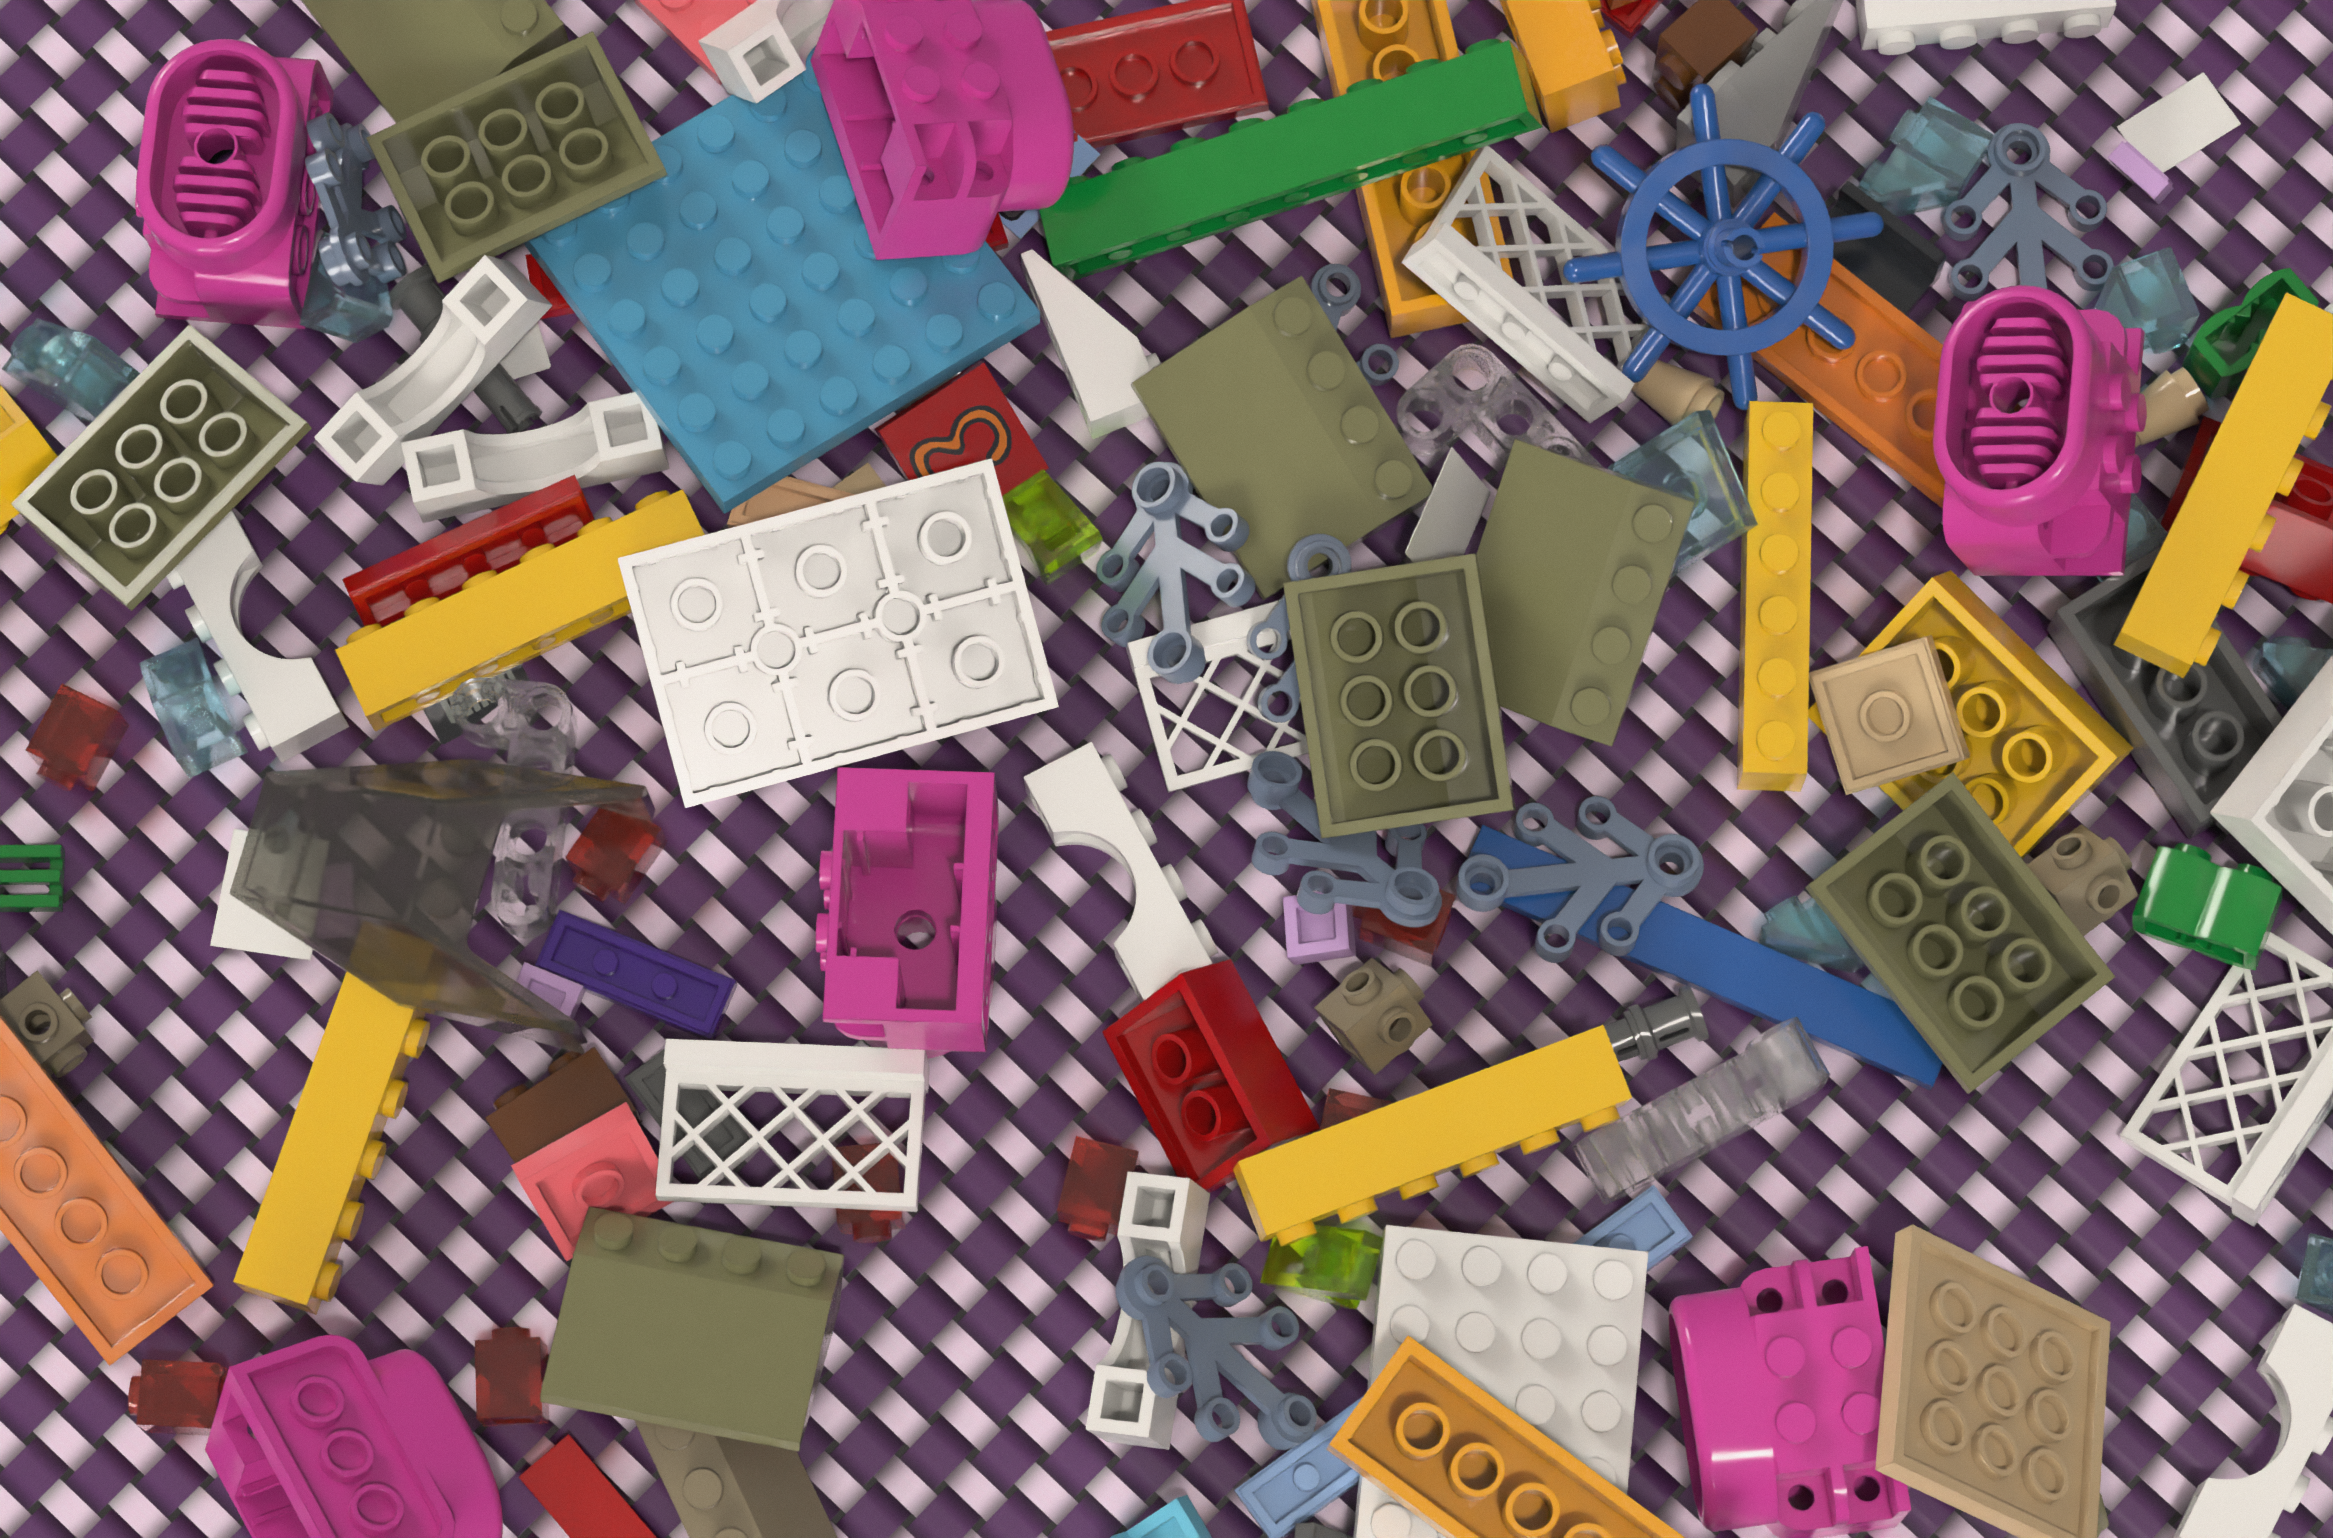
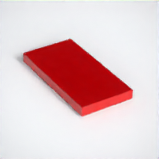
M1190 0L1046 31L1069 98L1073 128L1076 132L1074 133V142L1078 141L1079 135L1093 148L1269 111V103L1244 0Z

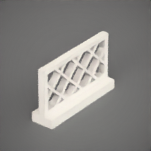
M1488 145L1481 147L1475 152L1424 237L1411 246L1401 263L1587 422H1593L1624 402L1635 383L1622 373V367L1650 327L1644 321L1641 324L1626 325L1619 296H1625L1626 294L1620 278L1614 277L1597 280L1598 284H1579L1567 281L1563 274L1565 263L1572 259L1573 256L1582 255L1584 257L1609 253L1611 251ZM1484 171L1500 184L1505 203H1485L1479 179ZM1536 215L1547 225L1551 239L1550 244L1532 243L1526 216ZM1472 217L1479 246H1474L1451 226L1455 218ZM1489 217H1509L1515 245H1496ZM1555 256L1562 285L1543 286L1536 257ZM1500 258H1519L1526 287L1519 285L1502 270ZM1583 297H1602L1609 325L1590 326ZM1566 298L1573 327H1568L1549 310L1547 299ZM1612 338L1618 359L1616 367L1597 352L1594 339Z
M1279 601L1191 625V635L1202 643L1206 664L1210 662L1211 664L1203 678L1199 676L1192 681L1198 687L1181 717L1163 708L1156 702L1150 679L1160 677V675L1150 667L1147 655L1149 646L1157 635L1127 643L1128 658L1136 678L1168 793L1251 770L1253 760L1261 753L1249 756L1226 743L1243 711L1277 729L1265 752H1282L1293 758L1308 754L1306 735L1289 727V721L1276 723L1265 719L1259 709L1248 704L1265 672L1278 679L1284 674L1283 671L1270 665L1272 660L1265 659L1263 661L1249 653L1250 650L1247 646V634L1250 628L1258 622L1266 621ZM1265 628L1258 633L1256 640L1258 648L1272 645L1269 652L1276 648L1278 636L1273 629ZM1290 630L1287 632L1288 641L1292 640ZM1237 655L1260 668L1242 700L1209 682L1221 659ZM1204 689L1238 707L1220 739L1187 721ZM1161 716L1177 724L1168 741ZM1182 728L1216 746L1204 769L1177 776L1170 750ZM1283 733L1299 741L1275 748ZM1222 750L1237 758L1236 760L1213 766Z
M2271 932L2264 949L2287 962L2292 982L2255 990L2251 971L2233 965L2120 1134V1140L2230 1206L2233 1215L2253 1227L2333 1108V1019L2311 1023L2303 993L2326 987L2333 989V969ZM2298 969L2313 978L2300 980ZM2244 978L2247 992L2233 995ZM2295 994L2302 1025L2266 1033L2258 1002ZM2250 1004L2257 1035L2220 1042L2215 1020L2221 1011L2226 1008ZM2209 1031L2212 1044L2198 1047ZM2328 1032L2317 1049L2314 1035ZM2306 1037L2311 1060L2305 1069L2276 1076L2269 1044ZM2260 1046L2268 1078L2231 1085L2223 1054ZM2215 1056L2223 1087L2186 1095L2180 1073L2187 1062ZM2174 1083L2178 1097L2163 1100ZM2293 1085L2284 1101H2282L2279 1087ZM2271 1089L2276 1113L2270 1122L2241 1129L2234 1097ZM2226 1099L2233 1131L2196 1138L2188 1106ZM2180 1108L2188 1140L2161 1145L2141 1132L2153 1114ZM2259 1137L2249 1154H2247L2244 1140ZM2236 1142L2241 1166L2228 1185L2204 1171L2199 1149ZM2191 1151L2194 1165L2177 1154Z
M687 1039L665 1040L663 1064L666 1069L655 1194L658 1201L918 1211L925 1099L929 1089L930 1067L925 1050ZM680 1089L708 1090L721 1106L693 1129L678 1113ZM721 1091L738 1092L728 1099ZM755 1092L773 1093L786 1109L758 1132L737 1108ZM785 1093L802 1095L793 1102ZM820 1095H837L851 1111L825 1134H822L802 1110ZM851 1096H865L866 1098L857 1104ZM885 1097L911 1098L909 1120L889 1137L866 1114ZM728 1115H731L751 1139L723 1162L702 1138ZM795 1117L816 1141L788 1165L767 1140ZM860 1120L881 1144L853 1167L831 1143ZM678 1125L686 1136L676 1144ZM908 1137L907 1155L905 1156L897 1145ZM693 1145H696L716 1167L698 1184L672 1183L674 1162ZM760 1147L781 1171L763 1187H746L732 1170ZM825 1150L846 1174L828 1190L810 1189L797 1173ZM890 1153L905 1169L904 1193L875 1192L862 1175ZM725 1177L733 1186H719L716 1184ZM790 1180L798 1189L780 1187ZM855 1182L863 1192L845 1190Z

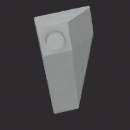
M1796 0L1783 19L1782 26L1784 29L1778 34L1769 28L1763 30L1754 39L1751 46L1752 50L1746 57L1742 67L1730 60L1707 83L1715 94L1721 139L1752 141L1779 151L1843 0ZM1690 103L1677 116L1676 150L1696 143ZM1725 165L1730 206L1734 209L1750 191L1760 177V174L1742 167ZM1700 170L1689 174L1702 184Z

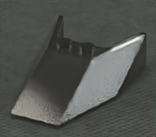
M473 759L266 772L229 894L398 1006L584 1054L588 1041L577 1022L474 954L468 945L470 928L501 824L504 818L511 812L526 809L590 805L652 821L656 809L644 785Z

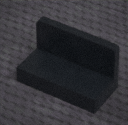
M1847 181L1839 190L1836 203L1829 211L1830 218L1864 212H1876L1883 218L1884 227L1882 232L1874 237L1834 243L1833 258L1908 317L1940 278L1947 256L1850 181Z

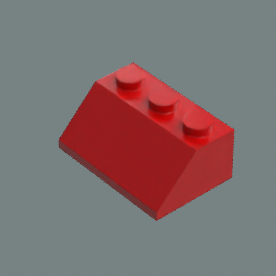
M2206 416L2203 417L2167 503L2157 533L2167 536L2218 432L2221 422ZM2295 453L2293 457L2303 461L2304 464L2289 495L2286 497L2276 492L2266 513L2277 518L2273 529L2260 553L2250 548L2248 549L2238 570L2250 576L2262 575L2287 585L2292 592L2302 598L2314 601L2324 600L2333 604V468Z
M1231 959L1179 974L1102 1031L1177 1177L1190 1178L1208 1193L1236 1180L1233 1168L1238 1161L1313 1134L1321 1129Z

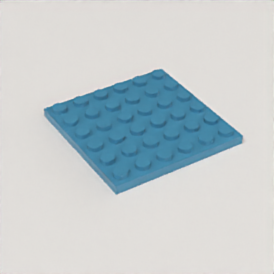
M815 47L806 59L805 71L757 104L731 95L652 141L666 169V176L523 243L633 392H636L664 434L724 514L1040 324V310L986 241L976 252L968 254L876 260L810 61Z

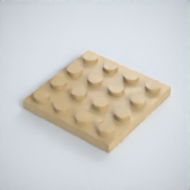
M1915 1225L1896 1232L1875 1470L2019 1538H2097L2111 1322Z

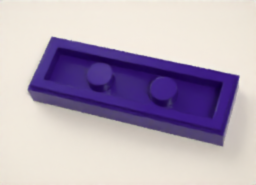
M560 909L535 964L538 968L583 985L587 993L704 1040L712 1041L715 1039L738 985L737 981Z

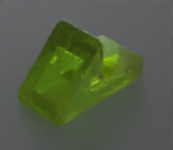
M1044 469L1002 496L1012 535L1028 552L1045 585L1051 584L1099 551L1103 541L1099 530Z
M1315 1225L1316 1234L1283 1247L1280 1246L1277 1236L1272 1238L1260 1283L1348 1309H1357L1360 1300H1367L1383 1242L1382 1237L1366 1230Z

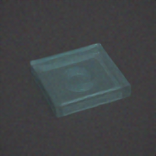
M1710 410L1695 411L1608 467L1611 471L1697 499L1671 578L1758 525Z

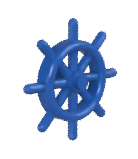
M1700 83L1695 85L1690 92L1696 143L1669 153L1646 172L1607 144H1600L1593 149L1591 160L1594 166L1630 192L1623 206L1618 221L1615 252L1572 258L1565 263L1563 274L1566 280L1571 283H1582L1614 277L1620 278L1623 290L1630 304L1639 317L1650 327L1622 367V373L1632 382L1638 383L1645 378L1670 342L1693 352L1727 356L1734 404L1741 410H1747L1749 402L1757 401L1758 399L1751 352L1759 351L1783 340L1802 323L1840 350L1849 349L1854 344L1856 339L1854 330L1818 302L1827 286L1831 273L1834 243L1874 237L1882 232L1884 221L1876 212H1864L1830 218L1820 192L1807 174L1799 167V164L1825 129L1826 122L1820 113L1809 112L1805 114L1779 151L1752 141L1721 139L1714 91L1709 85ZM1725 165L1742 167L1760 174L1758 180L1733 214L1731 213ZM1698 170L1701 173L1707 218L1669 191L1681 179ZM1781 191L1791 204L1798 223L1753 229ZM1654 212L1658 213L1692 240L1646 247L1648 228ZM1802 248L1800 266L1794 283L1761 260L1763 255L1760 254ZM1695 265L1667 304L1658 292L1650 272ZM1741 277L1779 304L1769 314L1748 325ZM1715 280L1723 330L1706 328L1687 320Z

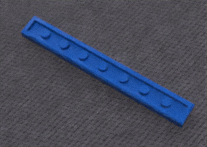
M1482 825L1468 857L1469 859L1480 854L1491 855L1498 858L1508 870L1569 863L1564 859L1485 825ZM1477 882L1470 886L1471 890L1479 895H1490L1493 892L1489 885L1482 882ZM1624 885L1615 886L1579 930L1576 938L1602 949L1598 941V934L1603 919L1610 913L1621 912L1636 890ZM1577 890L1508 897L1504 899L1500 906L1537 922L1544 923L1549 919H1555ZM1662 901L1659 902L1640 926L1634 949L1626 955L1619 956L1931 1091L1943 1064L1895 1001ZM1612 927L1607 930L1609 935L1617 941L1627 940L1630 937L1629 933L1621 927Z

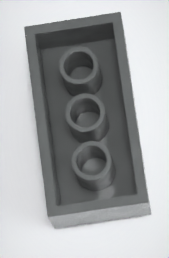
M2160 546L2126 567L2124 576H2111L2056 610L2047 631L2112 727L2134 748L2130 752L2190 840L2218 822L2210 814V811L2283 718L2215 619L2211 627L2222 631L2207 664L2204 667L2193 662L2184 678L2113 645L2161 548Z

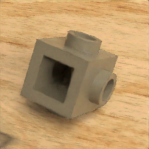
M2082 824L2069 834L2060 837L2049 849L2027 864L2083 936L2102 922L2110 919L2119 909L2138 896L2127 873L2132 868V862L2125 850L2112 837L2109 836L2102 840Z
M1373 958L1368 960L1359 969L1348 974L1340 986L1314 1007L1343 1050L1374 1075L1396 1056L1407 1051L1414 1041L1433 1025L1418 1004L1425 995L1417 983L1403 969L1399 968L1392 974Z
M37 970L0 999V1014L50 1076L54 1073L59 1078L68 1074L87 1057L88 1053L85 1048L94 1040L83 1024L90 1020L92 1016L69 988H66L57 995ZM49 1027L44 1034L39 1035L44 1028Z

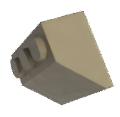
M634 1420L689 1538H838L797 1451Z

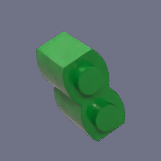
M2291 268L2272 272L2260 279L2248 291L2241 306H2234L2220 311L2207 320L2197 332L2183 360L2182 367L2189 372L2194 381L2210 399L2225 396L2239 388L2286 292L2316 307L2318 306L2319 301Z
M2178 843L2174 849L2158 846L2132 914L2133 930L2170 945L2195 950L2230 965L2256 970L2282 902V887L2273 883L2274 877L2262 868L2249 864H2238L2236 869L2221 867L2211 862L2212 856L2208 852L2190 844Z

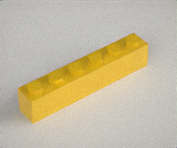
M2286 292L2113 645L2182 678L2186 676L2193 662L2204 667L2207 664L2222 631L2211 627L2221 605L2233 610L2249 578V574L2238 569L2249 548L2258 553L2261 552L2277 518L2266 513L2276 492L2286 497L2289 495L2304 464L2303 461L2293 456L2303 436L2315 441L2332 407L2321 401L2330 380H2333V314Z
M1750 401L1744 420L1737 790L1801 792L1807 776L1813 403Z
M667 490L648 495L635 505L636 511L615 521L611 517L594 520L577 532L578 538L556 548L554 544L538 546L520 558L521 564L500 574H497L495 570L477 574L468 579L462 585L463 591L441 601L438 597L421 600L405 610V618L383 628L380 624L368 625L350 634L346 639L347 644L335 649L364 714L374 731L376 732L424 708L632 613L618 558L705 535L684 490H679L671 495Z
M366 917L233 1280L243 1291L317 1315L322 1300L330 1302L334 1297L342 1274V1265L336 1264L344 1239L349 1241L354 1239L362 1221L364 1204L359 1203L358 1199L366 1178L374 1180L377 1177L384 1160L386 1143L381 1142L380 1138L388 1117L396 1119L406 1099L408 1082L402 1081L410 1057L416 1059L420 1057L428 1038L430 1022L424 1020L426 1011L432 997L441 998L450 977L452 963L445 960L448 952L440 940Z
M1601 1025L1240 1160L1233 1168L1260 1241L1263 1242L1277 1236L1280 1246L1283 1247L1316 1234L1317 1230L1314 1222L1338 1214L1342 1224L1369 1215L1378 1210L1375 1199L1399 1191L1402 1201L1430 1192L1439 1187L1436 1176L1459 1168L1463 1178L1489 1170L1500 1164L1497 1153L1520 1145L1523 1155L1550 1147L1560 1142L1557 1131L1580 1122L1585 1133L1621 1119L1617 1108L1624 1106L1632 1099L1605 1027Z

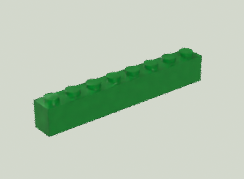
M1499 39L1483 40L1470 45L1465 50V55L1444 62L1440 59L1419 61L1410 65L1406 69L1405 75L1384 82L1381 79L1362 80L1350 85L1346 89L1347 94L1326 101L1319 98L1305 99L1289 106L1287 114L1266 121L1262 118L1241 120L1229 127V133L1209 140L1202 137L1184 139L1173 144L1170 147L1169 153L1151 159L1146 157L1127 158L1115 163L1112 166V172L1091 179L1087 176L1070 177L1060 199L1048 208L1039 209L1052 265L1071 281H1075L1542 128L1525 58L1510 40L1504 42Z

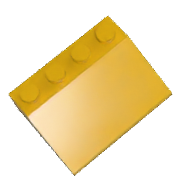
M1950 570L1932 577L1858 657L1932 635L1970 758L1879 785V787L1902 810H1905L1954 772L2023 859L2134 748ZM1815 702L1808 710V717L1826 734L1817 703Z

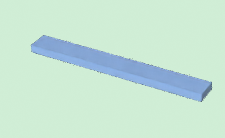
M1653 1185L1573 1244L1648 1252V1272L1690 1242L1693 1236ZM1363 1397L1313 1432L1308 1440L1291 1448L1234 1490L1267 1538L1286 1537L1295 1530L1296 1524L1305 1523L1359 1483L1360 1474L1326 1449Z

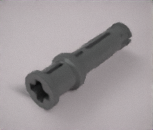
M429 266L420 267L409 273L390 291L386 299L393 310L401 309L420 331L421 337L419 340L421 344L424 343L438 323L443 310L442 300L446 297L445 293L434 282L435 277ZM500 363L473 390L506 429L507 434L526 431L534 424L529 418L538 420L542 414L540 408L535 406Z
M1689 985L1679 988L1678 996L1642 1009L1638 1004L1630 1006L1628 1011L1623 1012V1019L1604 1026L1618 1062L1636 1056L1640 1060L1647 1059V1061L1658 1058V1050L1693 1037L1699 1042L1709 1039L1703 1015Z

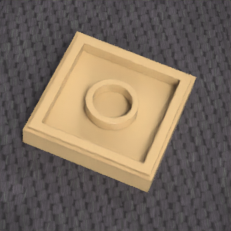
M1932 635L1809 672V681L1846 795L1970 758Z

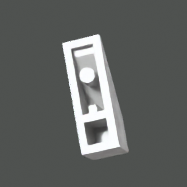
M1031 249L1021 253L1023 275L1036 306L1040 310L1041 318L1092 439L1150 417L1131 384L1161 364L1156 353L1145 356L1140 342L1134 334L1034 250Z

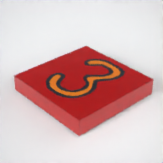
M982 361L976 362L875 428V431L906 481L992 459L1002 498H1005L1049 469L986 364Z

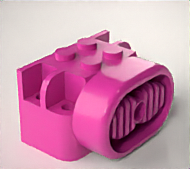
M1022 0L833 1L810 61L876 260L962 255L976 252L983 246L997 212L1045 209L1054 205L1060 199L1068 184L1073 163V118L1066 88L1039 16L1029 4Z
M215 39L200 42L182 50L172 57L155 77L145 106L136 176L135 208L137 217L144 219L143 236L151 248L149 277L158 293L155 310L157 318L298 329L306 328L321 204L305 164V158L317 152L307 131V121L327 112L332 113L334 92L319 60L273 57L260 47L244 41ZM222 150H234L231 157L225 162L219 164L209 163L214 154Z
M2018 285L2004 287L1992 291L1976 301H1967L1964 304L1961 314L1948 331L1941 351L1933 448L1936 463L1945 479L1942 518L1945 541L1948 547L1975 576H2124L2131 493L2139 492L2142 478L2141 461L2139 456L2135 454L2136 432L2144 431L2147 419L2145 396L2140 393L2145 335L2142 328H2124L2119 319L2108 311L2097 309L2077 310L2073 304L2061 295L2037 286ZM2029 398L2028 403L2023 409L2018 412L2014 411L2017 403Z
M838 767L833 851H821L819 871L820 890H824V909H829V913L817 914L816 952L820 953V970L825 971L823 1022L834 1023L837 1030L845 1036L864 1040L872 1047L925 1050L927 1059L942 1056L951 1051H987L989 1011L994 987L997 928L996 873L999 807L995 773ZM916 932L927 933L934 938L929 945L922 949L913 950L901 945L908 935Z
M1868 1246L1854 1248L1850 1257L1808 1262L1807 1259L1793 1261L1791 1265L1765 1268L1753 1272L1738 1288L1680 1295L1672 1300L1669 1307L1668 1320L1675 1386L1692 1491L1700 1521L1707 1530L1718 1532L1765 1525L1779 1538H1824L1895 1528L1911 1511L1908 1486L1875 1470L1885 1346Z
M330 1334L318 1336L229 1367L205 1451L252 1538H502V1506L490 1464L444 1380L435 1367L421 1354L409 1349H400L367 1361L364 1353L354 1342L343 1336ZM249 1426L253 1431L256 1439L248 1433L247 1428Z

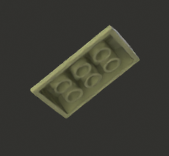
M301 0L395 123L405 120L569 42L563 22L545 0Z
M593 31L366 137L381 172L438 283L474 267L484 255L495 257L667 175L661 159Z
M1302 276L1250 305L1131 384V387L1182 470L1189 478L1200 499L1218 509L1230 508L1248 522L1249 536L1243 546L1233 552L1243 569L1253 576L1255 588L1263 601L1284 589L1283 583L1291 582L1287 571V561L1290 551L1302 538L1313 534L1330 535L1341 541L1349 550L1423 506L1433 490L1427 477ZM1232 523L1224 529L1223 536L1231 530ZM1320 553L1313 555L1308 561L1309 573L1326 564L1328 559Z
M189 324L11 505L56 552L80 573L132 611L312 428L303 418Z
M1519 439L1514 440L1476 554L1480 568L1501 707L1566 732L1611 747L1613 746L1697 499Z
M1475 553L1283 583L1321 839L1516 810L1478 557Z
M1954 772L1805 887L1967 1094L1975 1090L2115 977Z
M589 1207L573 1254L540 1393V1402L800 1451L840 1309L844 1255Z

